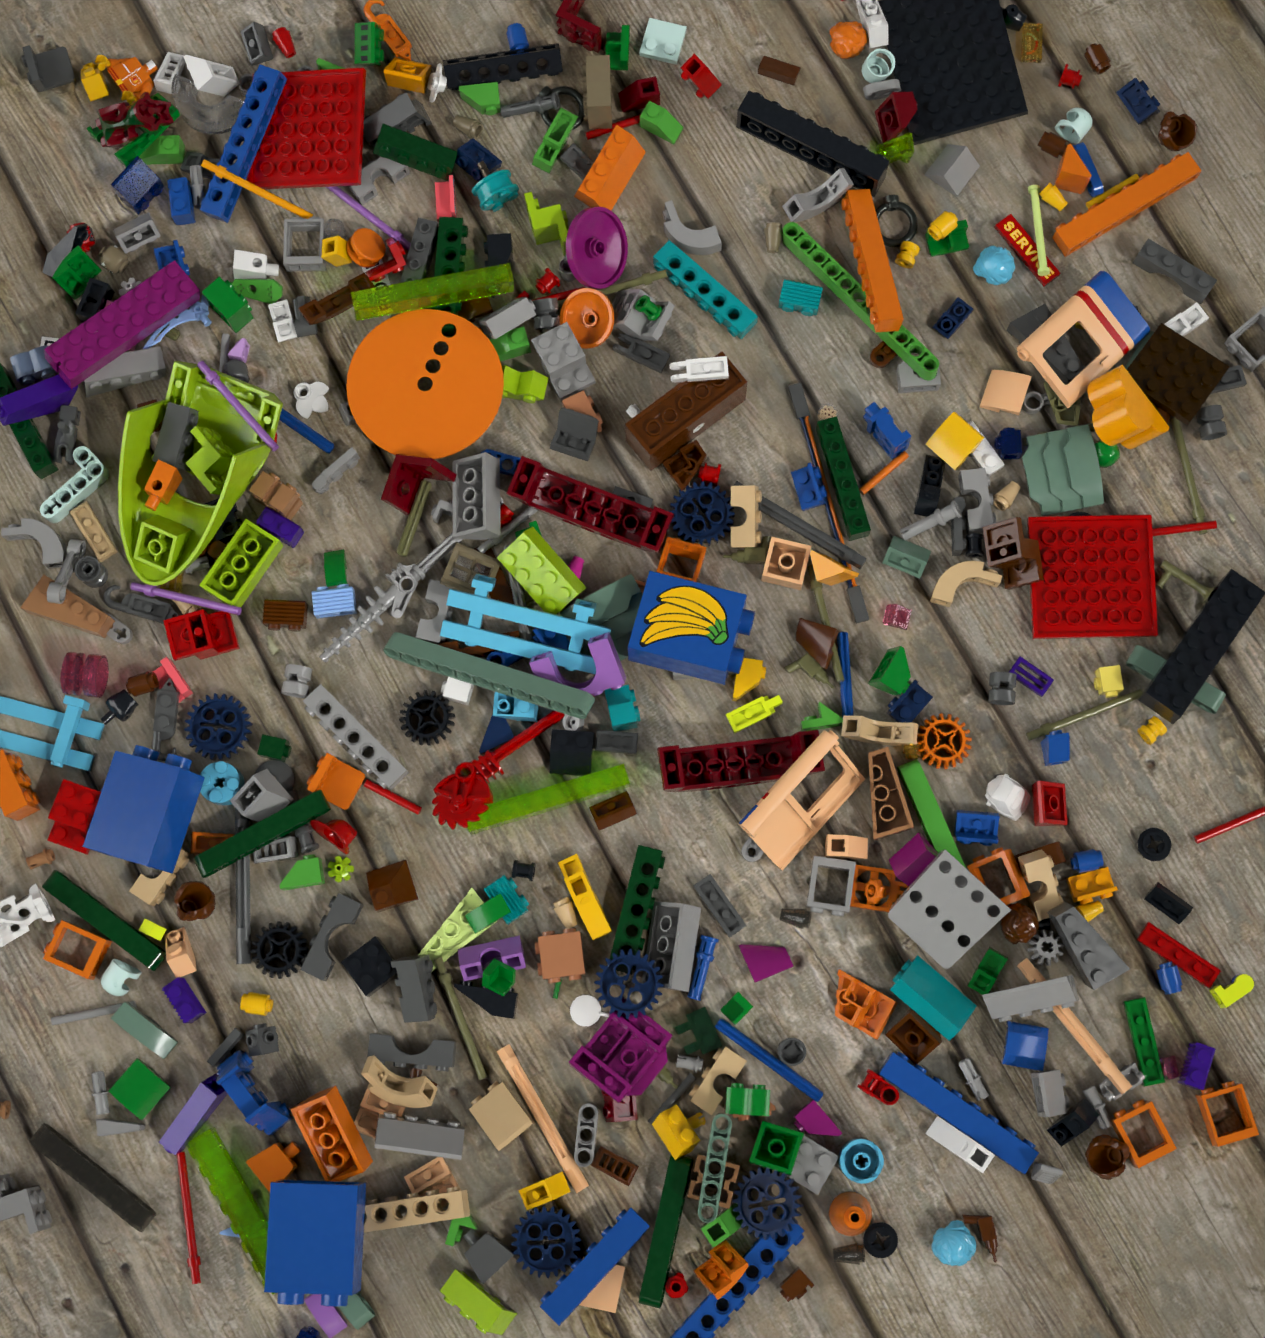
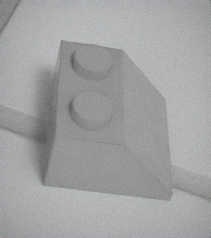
M1060 1069L1031 1073L1038 1116L1052 1117L1066 1114L1067 1108H1069V1099L1067 1095H1064L1063 1086L1066 1085L1064 1074L1060 1073Z

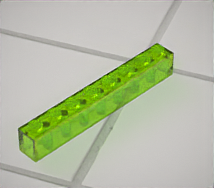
M510 263L354 291L351 292L356 321L514 292V279Z
M621 764L487 805L489 809L486 812L478 814L480 821L467 822L469 833L473 835L630 787V782L625 766Z
M210 1128L188 1142L190 1146L188 1151L193 1159L196 1158L198 1160L200 1173L204 1178H208L211 1184L209 1185L211 1193L215 1197L218 1196L221 1202L219 1205L221 1211L225 1216H229L231 1229L236 1235L239 1234L242 1240L241 1246L246 1254H250L253 1260L251 1264L257 1273L260 1272L264 1279L262 1284L265 1287L267 1220L216 1129Z

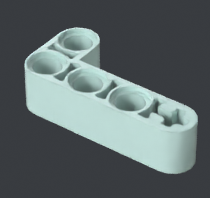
M79 446L73 452L74 460L82 469L40 506L41 515L51 523L60 522L70 513L69 511L76 508L109 477L108 469L85 446ZM88 454V458L85 461H81L82 456ZM101 468V472L98 475H94V471ZM86 482V485L79 489L80 483ZM71 495L69 501H63L65 496Z

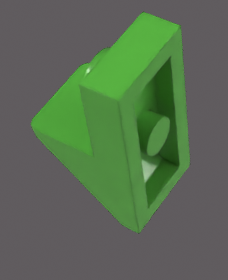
M819 702L818 711L820 718L808 716L800 723L801 731L819 730L842 726L843 718Z
M471 1214L469 1217L452 1219L445 1242L446 1245L454 1246L456 1242L461 1241L463 1229H460L461 1226L472 1229L478 1228Z

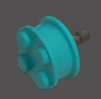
M484 161L477 164L484 178L472 188V194L479 198L481 210H493V212H496L503 207L505 202L512 201L519 196V187L511 181L509 170H500L491 174L488 168H486L487 166Z

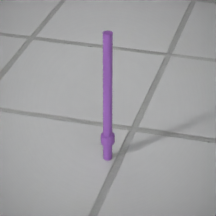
M338 186L326 187L390 238L392 237L395 241L399 240L402 247L409 251L411 243L403 238L404 235L398 230L394 231Z
M200 361L197 367L204 373L205 379L219 390L273 452L279 448L277 443L221 382L220 376L214 370L212 371L204 361Z
M131 583V590L143 592L147 596L154 597L156 595L240 615L242 611L241 607L161 589L153 585Z

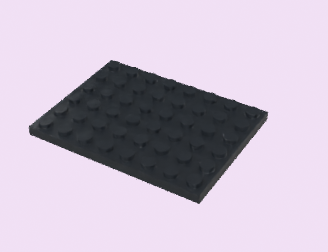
M999 0L878 1L888 23L887 48L895 58L896 63L893 72L895 79H898L901 91L899 92H913L917 102L918 110L907 125L912 146L1028 114Z

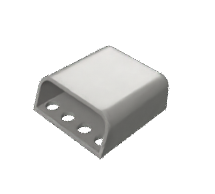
M944 849L939 852L933 861L894 902L888 916L943 968L948 969L1009 913L1011 909Z

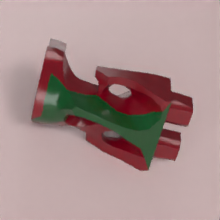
M144 92L140 99L129 105V102H122L99 109V118L95 121L99 130H103L104 136L100 139L102 147L123 148L139 137L135 128L144 127L149 131H157L159 126H167L174 123L169 113V107L172 106L171 102L152 100L149 93ZM153 114L158 115V119L153 117Z

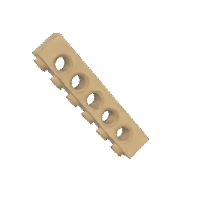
M460 1186L447 1188V1193L439 1194L438 1189L426 1191V1196L421 1197L418 1196V1193L405 1194L406 1199L398 1200V1196L386 1197L385 1202L377 1203V1199L366 1200L364 1233L469 1217L470 1209L467 1190H460ZM443 1198L448 1201L447 1210L441 1207ZM422 1202L427 1204L428 1209L426 1213H423L420 1209ZM401 1205H404L407 1209L405 1216L400 1214ZM381 1208H383L386 1211V1217L384 1220L381 1219L379 1216V1211Z

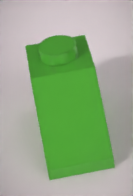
M498 82L459 86L461 99L482 115L501 113Z
M651 101L648 102L640 115L641 128L673 145L683 130V126L667 109Z
M315 855L303 856V860H298L280 883V889L285 891L325 884L322 859L315 857Z

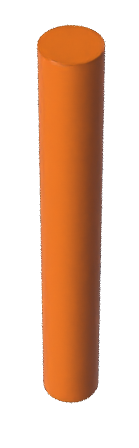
M903 451L860 487L859 492L865 495L909 457L907 452Z

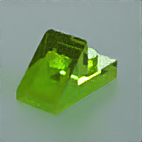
M909 132L877 145V154L886 157L889 164L897 160L909 163L915 152L912 133Z

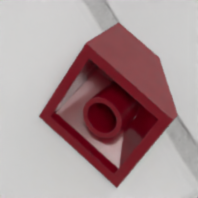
M892 92L875 111L884 147H888L896 139L918 110L913 92Z

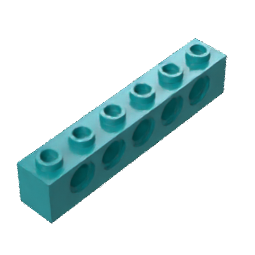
M670 240L653 256L654 268L657 271L666 269L669 281L674 286L678 285L681 287L683 293L689 299L693 298L696 300L698 306L703 311L711 313L713 319L718 324L725 325L727 331L733 337L737 336L742 339L757 324L758 316ZM676 263L679 267L674 269L670 265ZM686 276H692L694 280L686 281L684 278ZM704 288L707 289L709 292L706 294H702L699 292V290ZM721 301L724 305L717 307L714 303ZM730 314H736L738 318L730 319L728 316Z

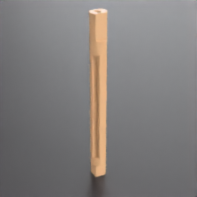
M1028 958L1018 964L1017 967L1030 984L1047 981ZM1061 1005L1053 1006L1055 1015L1118 1091L1124 1094L1133 1087L1070 1008L1062 1009Z
M510 1044L498 1050L497 1053L555 1153L572 1187L578 1193L588 1187L589 1184L521 1067Z

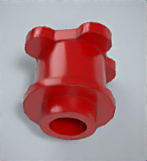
M1066 64L1058 87H1061L1062 84L1070 86L1072 89H1074V86L1079 87L1083 75L1079 74L1080 70L1068 69L1069 65Z
M546 268V273L540 279L537 278L535 280L537 283L535 286L541 294L546 293L549 295L555 286H560V279L549 268Z
M705 463V466H700L698 478H702V481L715 483L714 486L717 487L721 464H718V467L707 465V463Z
M678 1272L675 1276L668 1277L665 1288L669 1297L680 1298L688 1292L689 1288L684 1280L683 1273ZM674 1283L680 1284V1288L678 1290H674L672 1288V1285Z

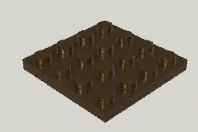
M1161 323L1127 368V371L1151 403L1188 426L1230 366Z

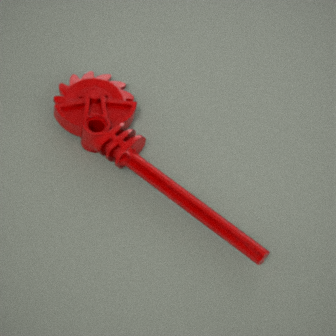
M552 711L495 751L490 752L487 750L484 756H478L479 760L459 764L454 774L441 780L433 789L437 796L432 800V804L436 805L432 814L433 816L439 815V824L443 825L447 821L449 827L453 830L456 824L467 828L468 821H480L478 814L484 813L489 809L484 804L493 803V794L488 786L490 784L488 778L492 777L496 780L495 773L498 772L501 776L504 774L499 765L500 761L563 719L565 714Z

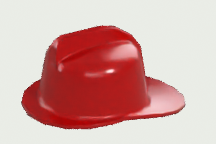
M340 819L332 820L326 824L318 820H311L310 824L314 831L335 845L341 852L349 854L348 846L357 836V831L349 823Z

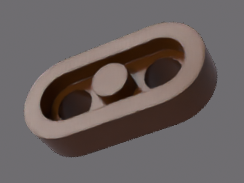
M898 339V340H897L898 342H901V343H902V342H905L903 339ZM882 341L872 350L870 362L876 368H884L898 355ZM880 356L883 360L878 361L876 357Z

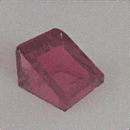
M889 604L886 607L883 624L907 630L912 610L897 604Z
M1175 1056L1160 1058L1164 1078L1170 1080L1179 1077Z

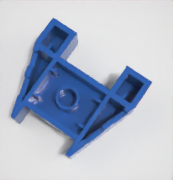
M237 1051L217 1067L219 1071L217 1072L216 1082L218 1085H222L246 1117L245 1121L253 1126L257 1123L256 1127L260 1131L264 1130L267 1135H272L293 1118L290 1115L292 1113L290 1107L285 1102L281 1103V1101L267 1103V1097L262 1091L258 1092L255 1089V1081L247 1074L255 1068L252 1064L254 1062L253 1058L249 1057L248 1052Z

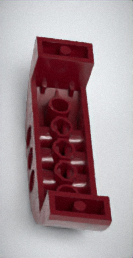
M524 456L519 461L506 493L519 502L561 521L613 541L659 553L674 513L656 506L653 509L546 469L540 462Z
M800 731L785 737L679 748V745L658 747L663 790L666 792H693L776 782L819 736V731ZM823 758L807 775L825 771Z

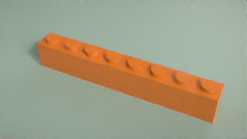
M1189 152L1183 155L1178 154L1167 165H1159L1150 175L1148 173L1144 174L1135 184H1127L1118 194H1110L1103 203H1095L1088 209V212L1084 214L1079 213L1072 218L1071 222L1067 224L1064 222L1057 226L1052 239L1066 257L1196 180L1202 170Z
M870 189L847 190L845 197L842 198L841 207L842 210H845L846 226H849L850 242H853L854 246L853 255L854 258H857L858 274L862 277V290L866 293V306L870 309V322L874 325L875 332L899 331L904 318Z

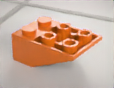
M2 749L0 750V807L5 817L19 821L39 811L38 804L40 800L37 794L32 792L30 788L32 782L21 768L24 766L21 758L12 752L10 753Z

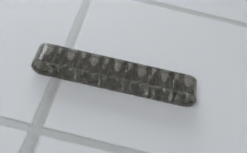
M43 1123L29 1140L31 1145L139 1232H143L156 1216V1212L48 1124Z

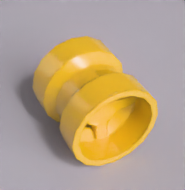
M903 241L895 263L904 268H913L915 264L914 258L918 255L920 247L913 242Z
M1153 716L1148 720L1147 725H1142L1137 731L1147 744L1152 745L1158 736H1163L1167 732V728L1159 718Z

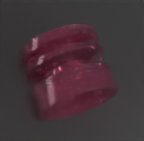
M68 652L64 657L61 668L60 683L62 692L66 695L74 694L75 696H79L83 692L86 697L101 698L108 682L109 666L107 657L105 655L90 654L86 658L84 653Z

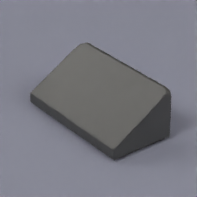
M253 22L240 31L252 66L273 59L263 25Z

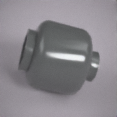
M232 359L222 366V373L244 382H249L248 367L244 362Z

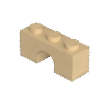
M731 486V506L742 507L747 514V519L743 525L731 527L732 548L758 547V543L762 541L761 531H758V523L762 521V513L758 511V502L762 501V492L758 486Z
M181 848L173 874L162 871L158 877L153 879L140 874L129 892L149 905L155 906L160 904L165 897L164 892L167 887H171L176 881V874L180 868L183 869L187 865L190 853Z
M1041 849L1018 857L1022 876L1027 882L1041 881L1040 888L1036 892L1031 893V896H1028L1030 908L1038 921L1050 918L1047 912L1063 903L1060 893H1057L1056 889L1059 886L1057 877L1052 873L1051 869L1054 867L1053 860L1050 855H1047Z
M726 1046L723 1050L721 1048L717 1050L712 1058L715 1060V1063L711 1068L709 1066L706 1067L701 1075L704 1080L700 1086L695 1084L689 1094L692 1097L690 1101L710 1115H713L723 1099L714 1090V1079L720 1074H728L736 1079L747 1062Z

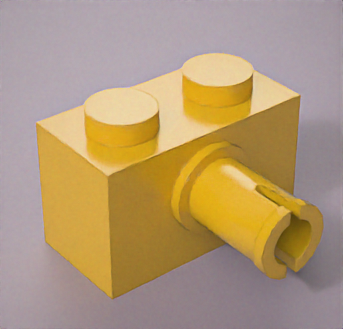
M678 1105L661 1112L652 1123L675 1160L693 1151L701 1141L694 1129L706 1123L705 1117L699 1119L703 1115L701 1112L686 1119Z

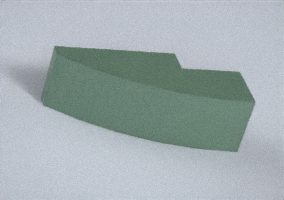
M124 1002L111 1017L121 1028L163 1059L168 1056L178 1043V1041L147 1015L141 1013L130 1002Z

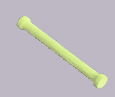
M1031 185L1028 187V193L1031 194L1039 262L1038 275L1046 276L1050 274V268L1047 267L1039 201L1040 186Z

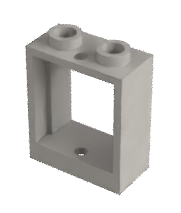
M292 217L284 219L283 265L287 272L326 271V260L321 258L322 239L327 238V226L324 219L320 217H310V219ZM320 231L319 256H292L293 232Z
M527 297L516 298L477 322L488 339H497L536 315L534 311L536 307L532 300L527 299Z
M1265 307L1231 334L1224 342L1227 350L1231 354H1235L1240 360L1241 365L1251 372L1265 361V353L1255 360L1236 339L1256 322L1265 330Z
M820 856L813 857L806 904L807 908H811L810 912L823 913V910L832 911L831 915L844 917V913L848 914L850 912L856 862ZM818 867L848 871L844 906L813 901Z

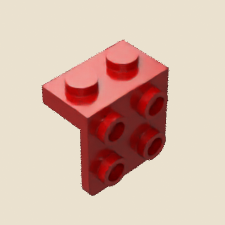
M392 237L385 240L393 259L366 271L365 273L370 281H381L385 278V274L390 272L394 274L404 269L403 266L406 265L403 255L406 253L399 240L395 241Z

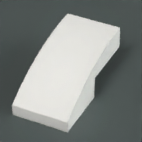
M288 300L269 304L268 307L278 343L297 338Z
M1196 302L1164 325L1185 336L1209 320V317Z

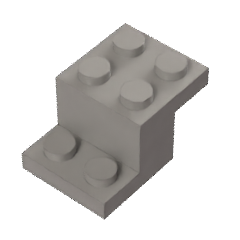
M641 289L617 292L611 303L614 310L613 328H618L629 337H635L641 341H658L663 334L667 321L672 315L674 305L669 301L657 302L650 297V301L662 307L660 316L656 320L650 321L643 312H638L635 309V305L640 297L643 295L649 296Z
M567 322L531 339L541 359L542 368L560 401L596 383L586 364V356Z
M9 1174L0 1175V1221L24 1214L30 1234L51 1228L52 1218L50 1212L46 1211L44 1204L46 1197L44 1191L40 1190V1186L14 1193L15 1182Z

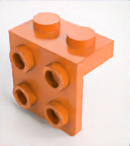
M326 753L318 761L317 767L319 768L315 775L312 774L309 777L307 790L311 793L322 790L328 802L343 810H347L366 776L363 772Z

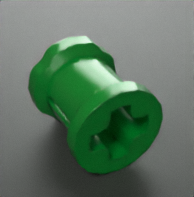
M647 295L640 297L635 305V309L638 312H643L650 321L656 320L662 312V307L655 305Z

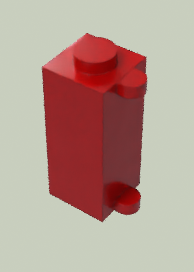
M695 54L680 67L683 71L681 78L684 81L690 79L698 88L696 91L698 98L706 96L709 99L722 86L710 69Z

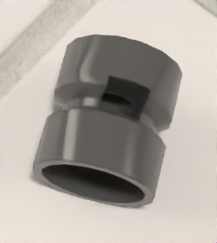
M557 298L532 301L536 307V310H534L536 317L533 318L535 330L553 329L560 325L559 315L556 314V311L559 310Z
M1221 405L1206 406L1200 408L1196 413L1197 423L1201 424L1199 427L1201 440H1214L1228 434L1226 424L1221 420L1224 418Z
M85 556L80 558L75 564V575L87 586L98 588L106 583L108 570L96 558Z
M1010 672L990 673L989 686L992 689L989 690L988 703L994 705H1014L1016 692L1013 688L1016 687L1017 675Z
M787 1038L778 1045L777 1055L782 1063L796 1066L805 1059L806 1047L797 1038Z

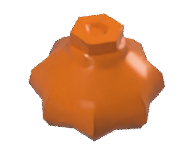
M872 878L865 885L864 895L868 903L878 904L888 894L880 879L875 880Z

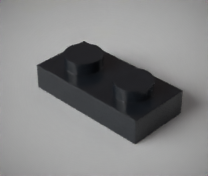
M1159 882L1155 884L1144 898V900L1178 924L1193 909L1191 905Z

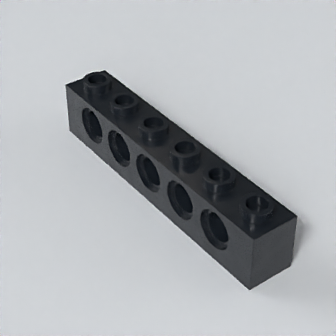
M559 43L443 60L445 77H447V89L452 88V90H459V86L492 82L500 84L504 80L516 82L524 77L536 79L540 75L556 76L559 72H563ZM539 59H545L547 60V63L543 66H539L537 64V61ZM524 61L528 65L526 68L521 69L517 66L519 62ZM502 64H505L509 67L506 71H500L498 69V67ZM486 67L489 69V72L481 74L479 69ZM467 70L470 72V75L462 77L460 72Z

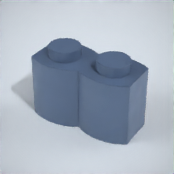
M48 345L10 357L16 380L20 384L29 385L40 377L50 378L54 376L56 371L46 361L44 349Z

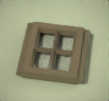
M456 542L440 584L454 590L474 594L476 588L471 587L474 576L480 574L495 578L501 562L498 559Z

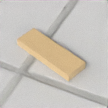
M87 501L69 511L100 562L118 552Z

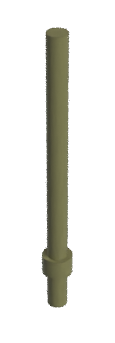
M666 269L651 274L647 272L642 274L641 277L597 290L608 295L645 284V286L653 284L652 281L668 276ZM566 299L558 301V309L562 308Z
M1172 418L1171 423L1193 507V520H1196V523L1205 522L1204 518L1206 515L1204 508H1201L1180 421ZM1207 530L1199 531V535L1208 533Z
M813 565L807 566L811 580L809 584L811 591H814L821 623L831 627L821 590L823 585L816 580ZM834 642L832 647L834 653L831 662L836 682L838 683L844 681V676Z
M1139 689L1050 724L1048 722L1040 725V728L1026 733L1027 739L1030 741L1043 735L1046 737V735H1049V732L1059 730L1140 698L1143 692Z
M442 957L437 958L434 962L440 975L438 976L440 984H443L478 1079L481 1080L487 1076L451 983L453 979L450 972H447Z

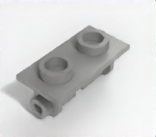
M1135 1062L1120 1070L1133 1086L1130 1090L1142 1084V1080L1145 1079L1143 1073L1138 1071ZM1106 1078L1099 1084L1103 1097H1106L1109 1102L1111 1100L1115 1101L1124 1095L1118 1091L1109 1078Z

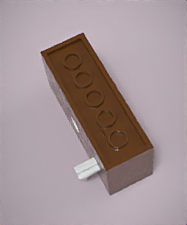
M720 352L715 357H722L726 355L723 352ZM728 358V379L680 382L643 411L636 404L630 405L626 410L632 418L625 423L626 442L650 471L746 400L748 382Z

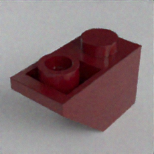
M656 76L636 80L618 93L622 112L645 108L649 101L660 105V91Z

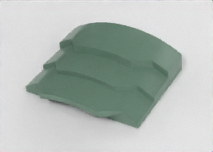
M1088 424L1026 437L1028 449L1022 456L1029 497L1039 504L1041 516L1104 504L1100 466Z
M632 574L582 599L597 603L593 617L589 616L588 623L611 628L610 635L620 661L628 658V644L643 595ZM574 604L560 612V615L575 619L576 613L572 612ZM584 639L581 653L592 656L588 647L589 640Z

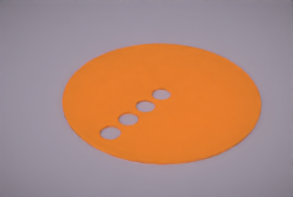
M420 309L395 315L370 331L352 357L347 374L346 387L351 413L362 432L373 443L393 455L399 454L439 459L464 450L485 433L498 413L503 396L504 379L502 365L493 344L477 326L465 318L447 311ZM453 324L456 327V334L450 338L445 337L442 334L444 325ZM437 342L447 343L449 349L446 354L437 355L434 352V346ZM431 359L440 362V369L436 373H430L426 370V363ZM423 377H428L432 380V387L428 391H422L418 388V381Z

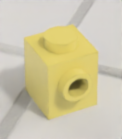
M1120 665L1099 667L1095 671L1094 687L1095 690H1098L1099 695L1111 698L1118 696V693L1124 690Z

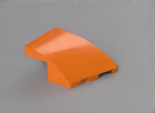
M839 969L835 1016L878 1040L898 1002Z

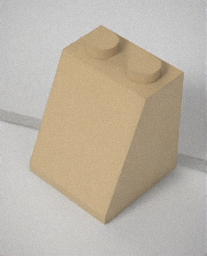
M498 1081L493 1083L487 1089L489 1093L484 1097L481 1095L476 1097L471 1102L472 1107L469 1109L498 1151L505 1148L535 1123V1120L504 1081L500 1084Z

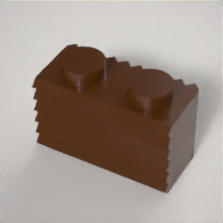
M264 600L262 622L268 627V630L279 631L283 627L288 628L289 631L299 632L301 628L306 629L308 613L306 601Z

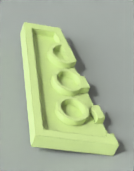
M473 888L469 890L468 894L418 954H429V958L433 963L432 972L437 969L434 962L435 959L442 957L443 961L446 962L458 952V949L464 948L492 926L490 925L475 934L466 919V914L484 903Z

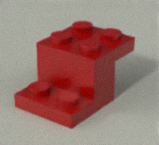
M202 609L163 620L174 661L194 655L202 660L240 649L231 613L219 611L208 614Z
M63 779L48 816L49 819L55 822L47 841L88 855L90 849L84 848L83 844L101 792Z

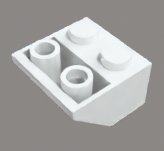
M190 55L184 56L187 69L193 78L197 90L225 97L240 84L233 67Z

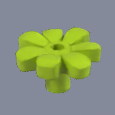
M336 856L335 862L330 861L328 867L332 869L328 871L329 877L335 876V881L341 883L343 878L346 881L350 880L351 875L349 873L354 872V866L349 865L351 860L348 857L342 860L341 856Z

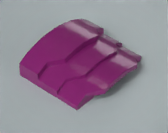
M623 997L622 1002H626V998ZM617 1010L612 1014L609 1012V1018L585 1047L581 1046L569 1061V1065L618 1103L626 1096L642 1095L668 1062L666 1045L673 1035L640 1011L638 1012V1018H635L633 1013H630L629 1019H626L625 1013H622L619 1018Z

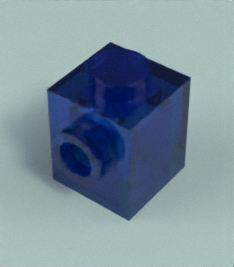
M1004 428L995 437L994 447L995 450H998V456L1001 460L1020 458L1022 455L1021 430Z

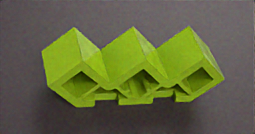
M506 365L502 366L504 379L502 398L517 399L527 403L544 400L548 382L547 376L534 370L519 372Z

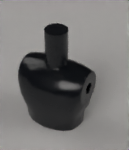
M1014 4L1008 5L1006 8L1001 7L1006 28L1020 31L1028 15L1022 13Z
M123 689L107 699L106 705L110 711L101 720L105 725L115 717L124 722L131 717L139 704Z

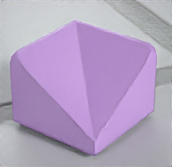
M242 338L235 343V346L227 355L230 360L237 359L246 363L250 348L247 340Z

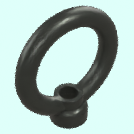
M545 86L539 93L542 97L557 92L558 95L566 94L572 96L577 101L579 113L573 130L579 127L584 121L583 96L571 87L560 86L550 89L548 86ZM545 110L544 113H541V117L545 124L550 127L553 120L549 116L548 110Z
M898 195L883 197V204L875 210L878 222L880 216L885 211H895L897 209L903 211L909 218L910 228L904 237L889 239L882 234L884 245L888 247H900L903 241H911L918 228L915 212L910 206L900 202Z

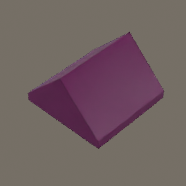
M918 832L889 859V862L896 877L907 886H910L938 853L922 834Z

